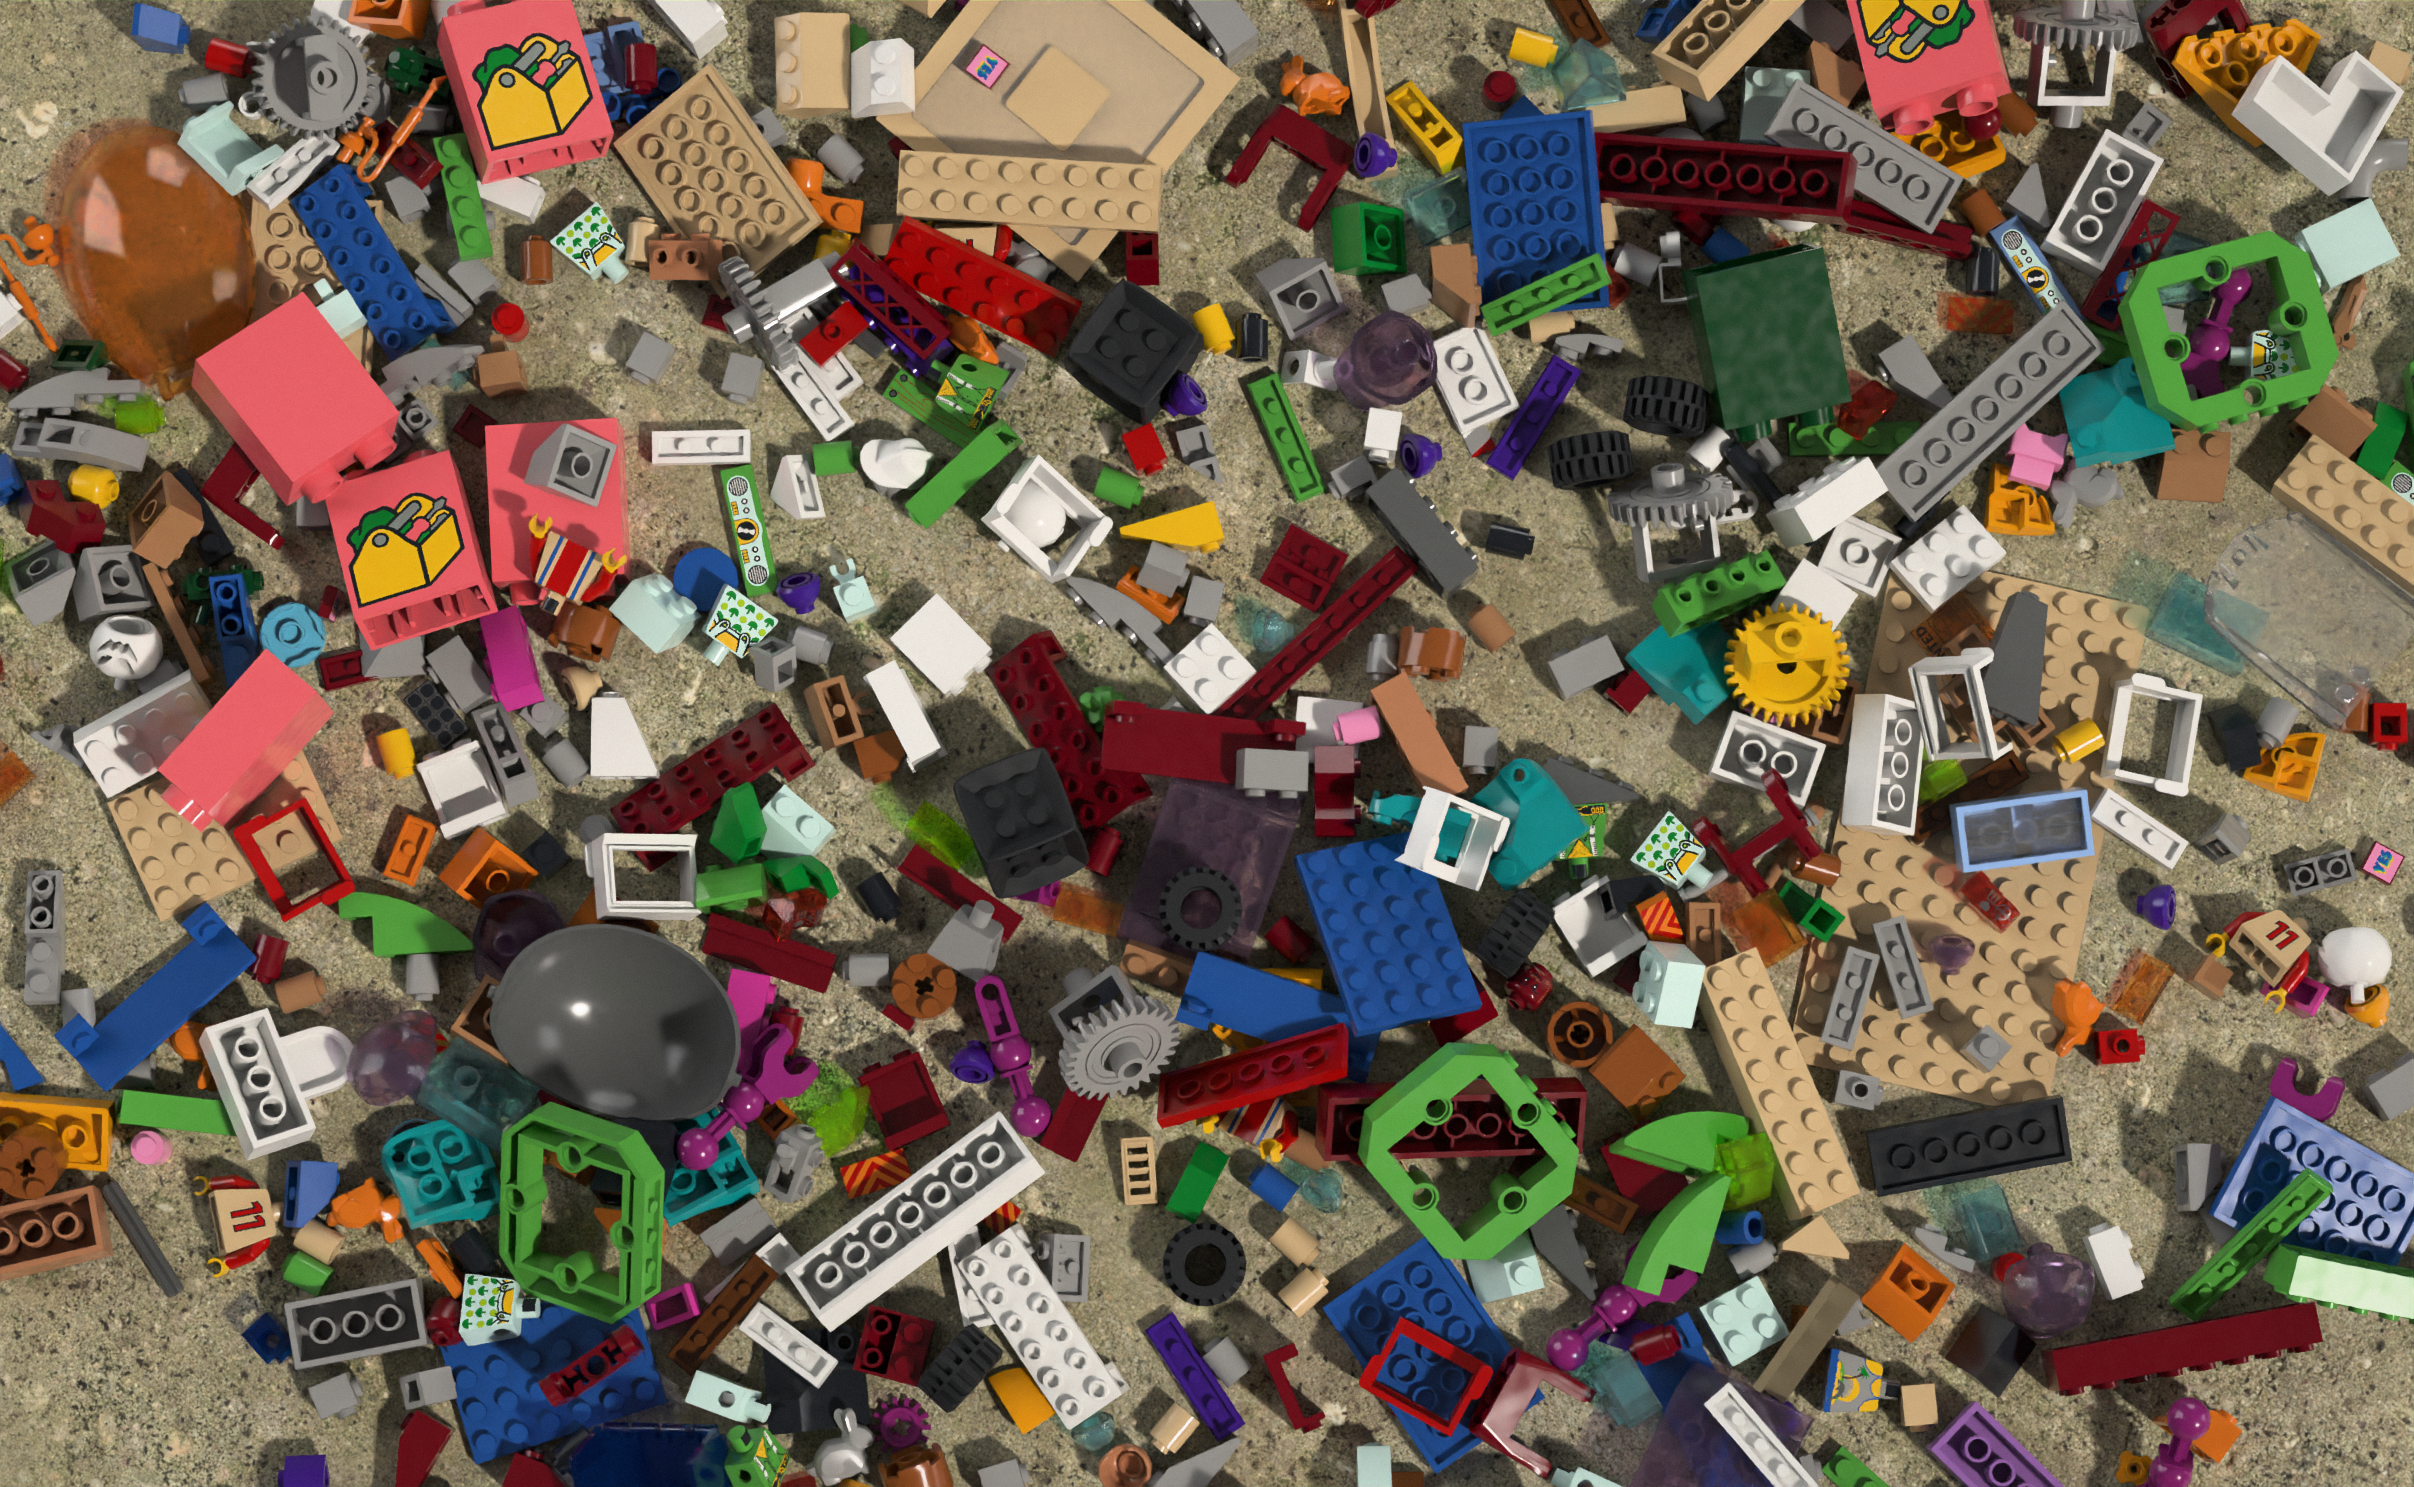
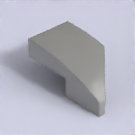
M1207 423L1175 431L1183 463L1218 484L1223 483Z
M61 723L56 725V728L42 732L37 730L30 734L29 737L82 769L88 770V766L74 746L73 732L79 730V727Z

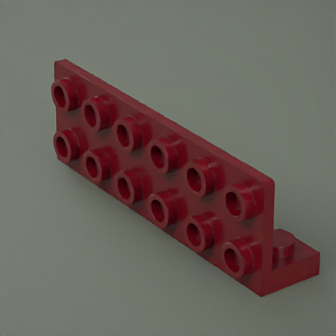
M1052 630L1029 636L991 665L987 671L1034 748H1045L1049 753L1073 811L1086 832L1090 834L1093 833L1095 828L1099 829L1127 807L1144 802L1154 794L1141 774L1103 770L1100 768L1102 741L1055 665L1060 664L1068 656Z
M1112 700L1105 703L1100 768L1103 770L1235 785L1237 750L1252 748L1296 751L1297 738L1306 734V722L1272 719L1267 722L1146 708L1147 703Z
M772 703L661 775L659 779L653 780L613 806L610 811L623 833L672 834L720 803L722 796L728 789L736 788L746 782L750 783L776 765L789 783L816 764L776 703ZM635 851L650 873L678 855L676 851Z

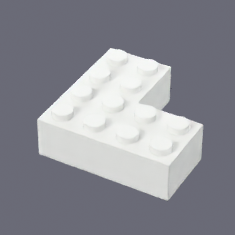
M2354 51L2333 65L2321 87H2318L2283 56L2279 55L2258 69L2231 115L2325 194L2330 196L2352 182L2404 91L2357 51Z

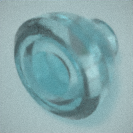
M1268 607L1261 608L1255 615L1252 624L1251 635L1254 647L1258 652H1271L1278 649L1284 642L1289 643L1293 637L1292 623H1287L1278 611Z
M1328 1169L1326 1172L1313 1173L1300 1182V1192L1307 1203L1323 1213H1336L1339 1209L1343 1197L1341 1187L1343 1178L1337 1171Z
M1096 1412L1072 1428L1070 1435L1079 1447L1092 1451L1095 1456H1103L1113 1447L1111 1442L1116 1431L1114 1417L1108 1412Z

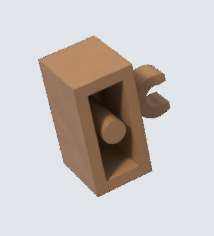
M503 334L490 335L492 353L477 356L478 365H473L475 384L479 385L480 391H484L489 399L529 394L525 362L516 350L507 351L506 337Z
M843 675L815 683L802 690L824 752L851 744L853 741L865 737L858 717L870 715L874 712V708L862 709L859 706V699L869 695L868 691H860L851 697Z

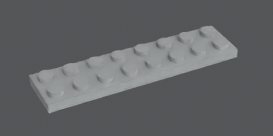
M2064 300L2059 301L1876 467L1877 472L1888 489L1886 494L1911 522H1916L2106 348Z

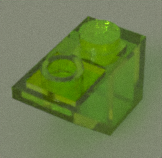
M926 800L923 801L910 819L903 833L905 837L956 872L975 847L971 838L951 817Z
M853 1085L838 1095L841 1101L832 1107L827 1103L811 1114L814 1119L807 1123V1125L815 1128V1135L823 1139L820 1148L824 1150L827 1158L837 1155L863 1136L871 1092L868 1086L857 1089Z

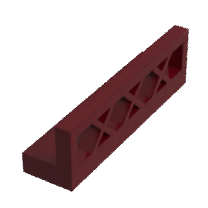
M2144 196L2104 271L2096 279L2080 307V314L2116 332L2121 323L2119 311L2113 322L2099 316L2096 312L2102 302L2115 298L2119 307L2121 303L2119 297L2124 296L2127 290L2118 293L2115 284L2118 274L2132 270L2135 276L2137 273L2136 268L2156 261L2181 217ZM2154 211L2171 219L2164 232L2150 234L2148 221ZM2145 228L2147 237L2139 239L2140 235L2142 234ZM2160 238L2156 247L2154 248L2152 240ZM2149 241L2152 252L2149 259L2134 264L2131 254L2132 249L2136 244ZM2129 257L2131 265L2123 267L2124 263ZM2112 286L2114 294L2106 296Z
M1852 200L1849 226L1840 225L1838 232L1965 262L1972 248L1970 241L1973 229L1939 221L1932 235H1929L1880 206Z
M857 237L847 245L845 252L827 270L835 281L923 360L951 333L952 323ZM850 259L860 268V279H846L838 270ZM864 272H865L871 279H865V278H864ZM878 284L884 289L885 301H871L865 296V285ZM854 285H861V291ZM889 295L896 301H889ZM879 307H885V313ZM889 307H904L908 311L909 323H895L890 318ZM913 317H915L919 322L913 323ZM927 328L936 337L923 348L914 340V329ZM903 329H909V334H907Z

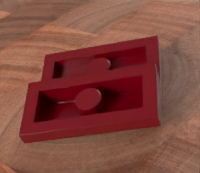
M1292 523L1259 582L1317 613L1350 554Z

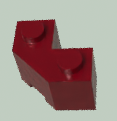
M25 480L18 510L26 532L37 538L42 534L56 542L55 548L65 553H82V550L85 548L100 547L106 523L99 504L92 502H65L58 480Z
M1314 746V837H1354V824H1361V805L1354 804V778H1361V760L1354 759V746Z

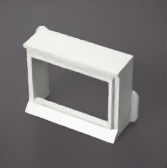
M1038 454L1021 463V467L993 507L980 520L1052 584L1071 575L1090 546L1097 547L1101 544L1112 528L1113 521L1110 517H1106ZM1028 480L1051 495L1063 507L1065 513L1081 527V530L1057 564L1003 516L1014 503Z
M1965 648L1962 650L1961 656L1925 657L1908 668L1929 762L1944 759L1991 758L1995 761L2013 749L2012 742H1996L1980 669L1993 661L1994 652L1991 648ZM1964 674L1979 743H1950L1935 675Z
M895 660L863 677L869 690L875 692L908 756L906 761L913 773L948 755L903 668L900 669Z
M2141 673L2133 674L2131 679L2116 681L2100 778L2114 779L2155 788L2158 792L2180 797L2186 796L2189 791L2188 783L2203 695L2166 687L2165 681L2162 678ZM2132 693L2177 703L2165 779L2119 770Z
M1423 786L1426 793L1422 798L1404 850L1405 853L1394 861L1479 892L1493 851L1499 852L1503 845L1510 824L1509 818L1452 794ZM1449 807L1472 814L1455 867L1434 860L1439 844L1438 836Z
M604 833L594 841L587 843L584 847L586 874L588 877L594 878L597 920L690 921L702 912L697 909L695 902L697 875L695 843L697 834ZM612 850L678 851L681 886L680 901H616Z

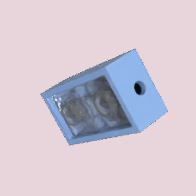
M2072 787L1949 804L1957 870L1963 873L2095 855L2087 789Z

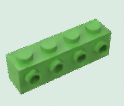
M1768 550L1757 554L1752 551L1744 554L1734 563L1722 562L1708 573L1696 572L1687 577L1682 583L1675 584V582H1670L1662 586L1657 591L1658 596L1650 606L1669 638L1775 598L1787 581Z

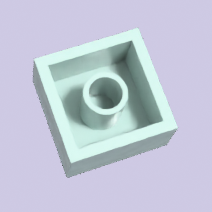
M653 573L632 580L609 610L657 654L678 646L702 616L696 611L697 607L690 599L684 596L681 597L672 589L673 584L670 580L661 574Z
M1647 940L1646 949L1642 951L1639 960L1641 969L1639 981L1633 987L1632 996L1634 1003L1654 1024L1692 1028L1706 965L1684 944Z
M1758 1276L1746 1279L1696 1308L1728 1367L1739 1364L1790 1334Z

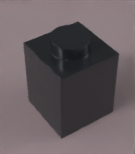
M548 831L522 851L523 855L546 880L551 879L573 860Z

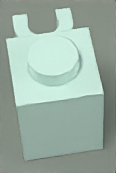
M325 278L313 284L324 301L323 304L316 308L341 340L367 324V319L347 289L336 295Z
M852 558L846 560L849 572L845 575H840L835 565L829 567L833 578L841 584L833 587V590L847 623L877 612L864 576L855 579L856 567Z

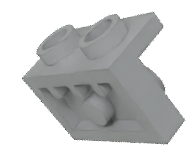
M1041 1234L1036 1249L1039 1268L1061 1301L1087 1302L1091 1236L1069 1234Z

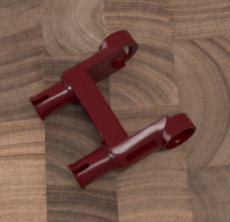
M1774 768L1763 773L1761 779L1767 788L1765 793L1780 812L1782 818L1735 850L1716 823L1712 824L1706 816L1701 815L1691 822L1692 828L1700 841L1705 846L1712 848L1729 874L1737 875L1752 899L1769 888V885L1766 884L1752 864L1754 862L1753 859L1783 839H1790L1806 863L1823 852V849L1819 847L1806 828L1808 821L1789 796V788L1786 782Z

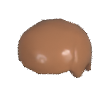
M1123 1443L1112 1447L1099 1462L1098 1477L1103 1487H1145L1152 1476V1462L1144 1449L1133 1443Z

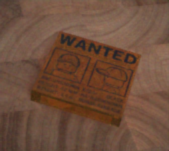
M1960 591L1909 633L1929 657H1944L1946 655L1941 650V647L1975 623L1989 642H1991L1995 631L1965 594ZM1946 674L1944 676L1951 682L1960 674Z

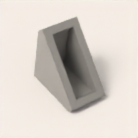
M2038 163L2030 165L2001 209L2013 217L2017 215L2023 224L2041 234L2046 233L2051 223Z

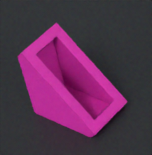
M2305 976L2293 993L2290 994L2288 992L2285 996L2283 1008L2301 1019L2313 1017L2330 988ZM2266 981L2260 993L2267 996L2269 992L2277 991L2280 986L2277 985L2273 988ZM2271 998V999H2270V1000H2272V1001H2274L2275 1003H2277V1004L2280 1005V1002H2279L2278 999H2276V998Z
M685 1283L655 1295L645 1302L654 1331L698 1317L703 1312L694 1283Z

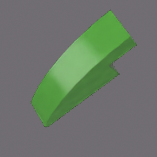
M353 892L338 900L340 919L344 921L372 919L375 957L391 958L406 957L408 954L440 955L478 952V946L454 925L434 913L407 901L364 892Z
M1714 1111L1687 1112L1672 1115L1649 1123L1618 1139L1609 1146V1152L1697 1179L1712 1172L1716 1146L1732 1150L1747 1143L1750 1118Z
M1712 1171L1699 1177L1675 1196L1653 1220L1641 1238L1628 1264L1621 1284L1659 1296L1669 1264L1703 1274L1732 1177Z

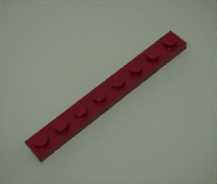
M1396 545L1212 715L1256 720L1409 580L1419 568Z

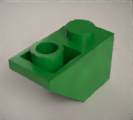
M746 782L736 788L728 789L722 796V805L718 816L712 824L713 831L709 843L735 864L742 863L746 859L758 855L767 832L753 785Z

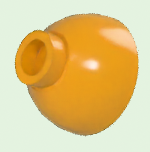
M2375 984L2364 988V1003H2351V994L2348 996L2344 1009L2354 1020L2360 1023H2367L2370 1028H2377L2387 1021L2386 1013L2389 1009L2390 999L2387 988L2384 985Z

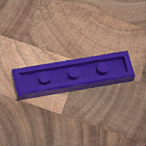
M1554 354L1485 465L1513 482L1582 371Z
M1173 1312L1145 1330L1217 1442L1245 1425L1242 1417Z

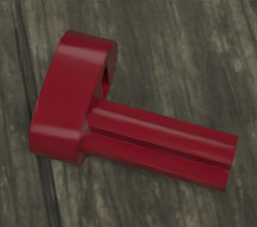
M1675 211L1670 216V221L1691 242L1703 247L1715 233L1713 228L1725 215L1706 213L1698 215L1694 212Z

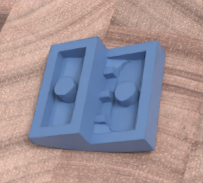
M638 21L608 26L605 31L583 35L601 93L610 91L619 95L632 91L625 87L624 47L629 44L644 43Z

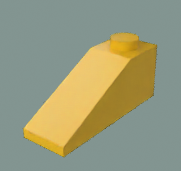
M1411 80L1385 97L1388 106L1427 160L1443 178H1446L1466 164L1465 147L1462 137Z
M1214 501L1119 528L1120 536L1123 540L1151 544L1152 541L1174 549L1191 552L1200 550L1201 554L1217 551L1220 549L1219 544L1224 543V534Z

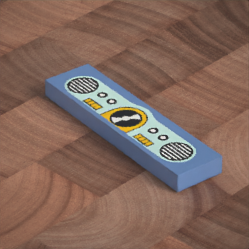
M2017 215L1989 232V237L2042 316L2045 308L2052 309L2059 301L2064 300L2082 321L2087 322Z

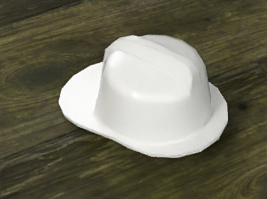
M903 438L896 441L871 440L863 446L860 452V463L869 479L878 485L890 488L917 490L924 485L930 463L934 460V453L927 452L924 445L913 438Z

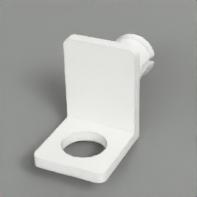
M1311 350L1285 352L1280 381L1282 384L1306 383L1328 391H1336L1338 380H1344L1350 376L1351 364L1347 359H1336ZM1295 359H1298V371L1295 375L1291 376V364Z

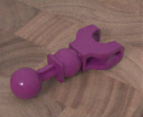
M2245 268L2232 271L2230 278L2225 283L2211 290L2216 300L2208 319L2202 318L2198 328L2189 337L2190 354L2184 363L2180 364L2186 385L2193 384L2195 386L2198 399L2225 392V387L2219 379L2218 370L2220 362L2225 359L2230 348L2229 336L2232 334L2233 329L2228 327L2227 324L2234 305L2244 302L2250 296L2253 288L2252 277Z
M989 974L982 977L976 983L975 996L990 1042H992L989 1051L990 1059L994 1067L1002 1072L1000 1073L1001 1078L1008 1077L1016 1100L1010 1111V1121L1013 1128L1022 1136L1037 1137L1047 1131L1052 1120V1110L1046 1100L1034 1094L1027 1070L1033 1068L1032 1063H1030L1032 1056L1031 1046L1028 1040L1019 1034L1020 1030L1005 983L999 976ZM987 983L996 985L999 989L998 996L994 999L984 997L982 993L983 986Z
M776 1023L770 1025L750 1044L746 1068L740 1073L743 1081H740L738 1088L731 1086L723 1098V1103L720 1101L716 1105L720 1113L704 1129L693 1128L680 1136L676 1145V1154L684 1167L693 1171L709 1168L718 1157V1142L733 1126L746 1131L748 1127L745 1123L752 1122L760 1116L764 1109V1102L773 1105L779 1098L799 1096L817 1078L819 1068L808 1057L799 1056L783 1065L784 1055L793 1044V1035L785 1024Z
M2290 1057L2283 1058L2270 1084L2271 1096L2319 1122H2325L2333 1117L2345 1090V1080L2332 1076L2327 1079L2319 1093L2312 1096L2301 1095L2295 1088L2296 1077L2299 1071L2298 1064L2295 1059Z
M1640 1240L1627 1250L1625 1272ZM1679 1270L1674 1275L1664 1279L1659 1296L1621 1284L1624 1278L1623 1275L1616 1281L1618 1285H1612L1604 1289L1598 1296L1597 1304L1589 1306L1594 1314L1576 1330L1570 1328L1561 1329L1549 1338L1546 1353L1550 1363L1562 1371H1574L1580 1368L1588 1358V1345L1603 1331L1608 1329L1615 1333L1618 1330L1616 1327H1623L1632 1322L1637 1314L1638 1307L1644 1308L1654 1301L1663 1303L1677 1301L1697 1282L1698 1275L1692 1270Z
M2185 1397L2175 1401L2170 1406L2167 1413V1424L2173 1433L2170 1444H2159V1455L2154 1458L2150 1465L2146 1482L2135 1487H2187L2189 1485L2194 1467L2193 1455L2190 1450L2193 1440L2204 1436L2211 1423L2210 1412L2203 1402L2196 1398Z

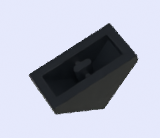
M2239 703L2206 714L2230 774L2262 763L2255 722Z

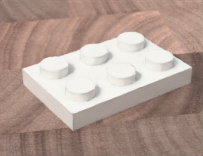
M1963 504L1892 560L1889 567L1926 609L1933 614L2004 558L2007 552Z

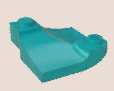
M2132 357L2120 359L2113 367L2076 376L2059 391L2077 468L2110 461L2111 465L2176 449L2169 421L2147 408L2138 375L2133 372L2136 368Z
M1719 619L1672 638H1669L1661 624L1624 658L1668 706L1674 702L1695 725L1720 706L1737 688L1727 687L1726 685L1727 679L1734 676L1724 674V666L1732 664L1724 661L1725 653L1733 652L1727 648L1728 640L1732 639L1722 629Z
M1518 758L1511 761L1499 771V775L1468 801L1510 820L1503 845L1499 852L1493 851L1487 867L1505 892L1515 890L1532 874L1547 866L1591 829L1552 777L1542 766L1529 758ZM1519 769H1522L1525 773L1522 781L1517 778V771Z
M1374 789L1367 814L1373 815L1372 820L1387 826H1391L1392 822H1400L1412 830L1422 799L1399 794L1383 798L1379 797L1380 791ZM1448 808L1438 836L1439 844L1434 860L1444 864H1448L1449 860L1456 861L1472 814Z
M714 1107L700 1116L671 1123L676 1126L682 1135L693 1128L704 1129L719 1112ZM730 1130L718 1142V1157L709 1168L693 1171L687 1169L678 1161L663 1208V1217L669 1228L710 1209L728 1204L732 1207L761 1191L757 1177L744 1158L741 1148Z
M473 1110L409 1129L394 1136L384 1145L381 1153V1164L387 1178H390L410 1230L452 1220L471 1219L474 1222L500 1214L501 1188L494 1173L495 1164ZM401 1157L403 1161L395 1162L392 1158Z

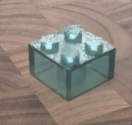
M1621 1350L1589 1370L1592 1378L1588 1380V1383L1595 1391L1597 1397L1602 1398L1604 1396L1610 1406L1605 1410L1615 1426L1619 1427L1622 1425L1623 1428L1631 1429L1663 1409V1406L1628 1350Z

